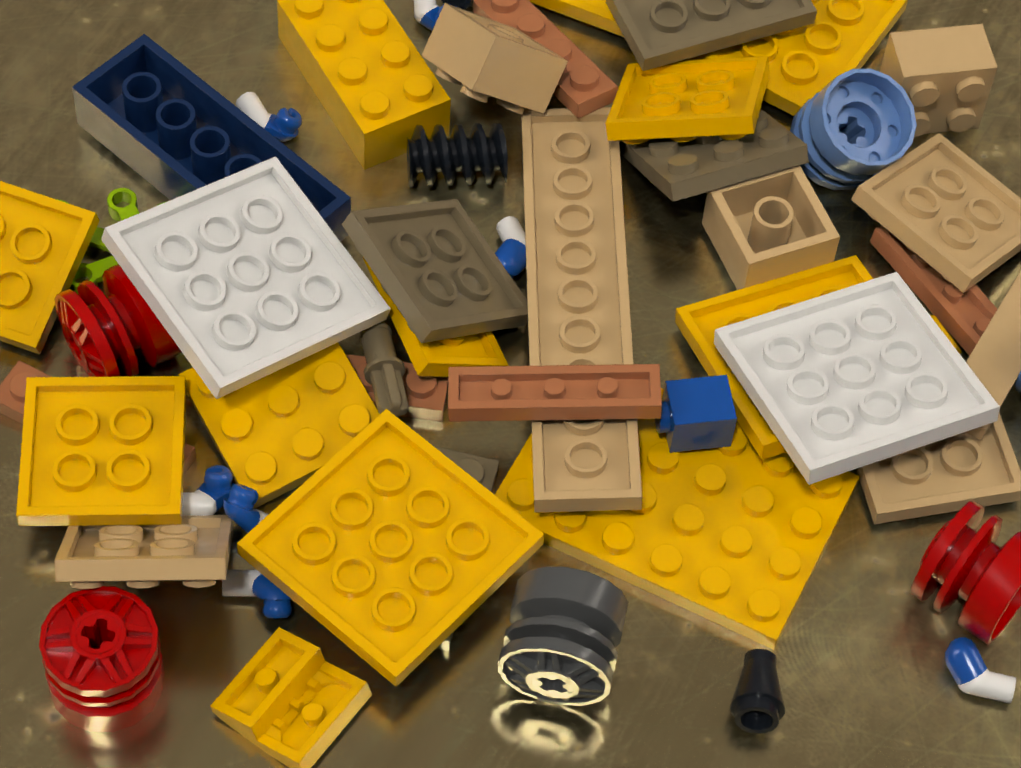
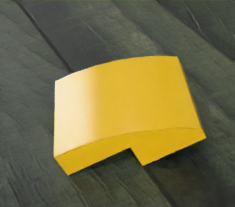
M278 627L210 707L212 712L232 729L287 767L311 768L372 696V693L366 681L325 661L320 647Z

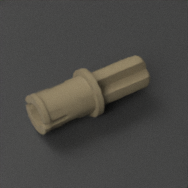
M378 323L361 331V335H359L367 363L364 369V377L369 384H372L378 413L381 414L385 409H388L398 417L406 414L409 408L402 380L405 366L402 360L397 358L392 339V329L385 323Z

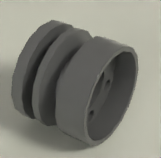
M541 567L529 570L523 574L517 581L510 611V622L512 625L505 631L504 644L498 661V672L503 680L522 694L539 701L558 705L584 706L600 702L610 694L613 671L615 670L618 655L615 647L621 642L629 603L622 590L607 579L588 571L569 567Z

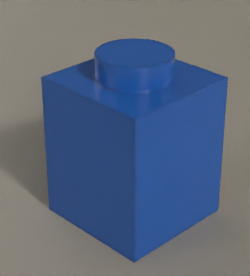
M727 375L665 381L661 419H655V425L658 433H666L670 453L731 446L737 416Z

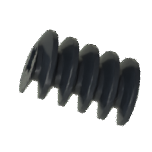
M475 123L470 136L467 137L463 126L455 124L450 138H447L443 126L436 124L430 139L427 138L423 126L416 125L412 138L408 139L407 137L409 187H414L418 173H423L428 187H433L437 174L440 172L443 173L447 186H453L457 172H462L467 186L473 184L477 171L482 172L486 185L492 184L496 171H501L504 181L507 183V141L502 125L494 123L489 136L486 137L482 125Z

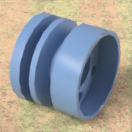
M871 68L851 69L834 78L820 92L804 103L793 117L790 132L807 144L809 163L800 166L813 182L831 190H852L896 162L905 154L913 143L917 124L914 106L905 89L892 77Z

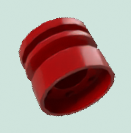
M119 264L105 270L102 275L105 294L94 282L85 280L77 287L78 294L73 290L67 289L57 294L54 299L65 340L75 359L89 377L137 376L139 370L136 354L147 365L156 367L182 353Z
M972 500L963 506L954 518L947 521L931 541L921 559L920 569L911 586V594L924 601L942 585L933 603V609L942 613L960 597L966 602L960 613L958 626L989 645L1001 634L1021 607V531L1013 535L1000 547L996 544L1002 528L1003 519L997 515L991 516L977 532L976 530L982 520L985 508Z
M114 586L82 589L70 593L53 606L43 622L39 649L45 668L49 692L55 709L70 724L89 732L113 733L136 725L153 711L163 693L164 666L160 651L158 627L151 609L137 595Z

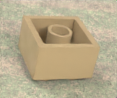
M444 3L421 55L437 66L435 71L437 76L457 85L463 84L460 89L462 93L485 103L488 101L489 96L498 98L497 104L518 114H523L525 108L545 113L568 62L514 27Z
M982 23L891 32L880 72L892 77L905 89L914 106L917 124L914 137L928 133L964 132L969 129L979 128L998 67Z
M800 165L707 192L702 225L737 290L834 262L840 235Z

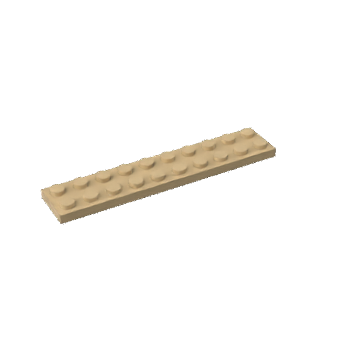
M602 107L579 119L568 108L546 109L544 114L531 109H524L523 114H521L529 366L634 364L619 140H607L605 125L611 107ZM637 419L531 420L534 512L642 510Z

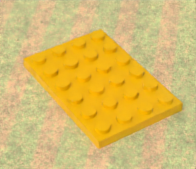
M661 388V401H662L663 391H664V389H662V388ZM637 419L642 510L534 512L532 433L530 434L495 495L544 534V544L772 650L775 649L860 478V476L848 471L809 485L787 452L762 460L737 421L732 444L729 447L670 453L666 433L657 432L655 419Z

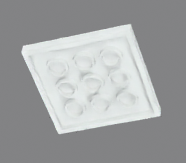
M276 156L105 227L103 231L102 242L216 399L386 320L391 309Z
M897 272L730 324L714 331L715 347L809 485L998 420L1000 409L998 403Z

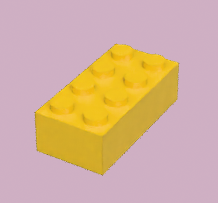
M277 0L279 39L364 170L407 153V137L408 139L412 138L416 125L423 126L428 139L431 138L436 124H441L446 136H449L451 99L384 0Z

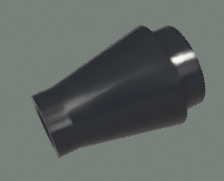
M753 649L745 654L744 666L730 704V711L735 717L736 725L746 732L756 734L773 731L777 728L779 720L785 714V706L776 668L777 658L773 652L766 649Z

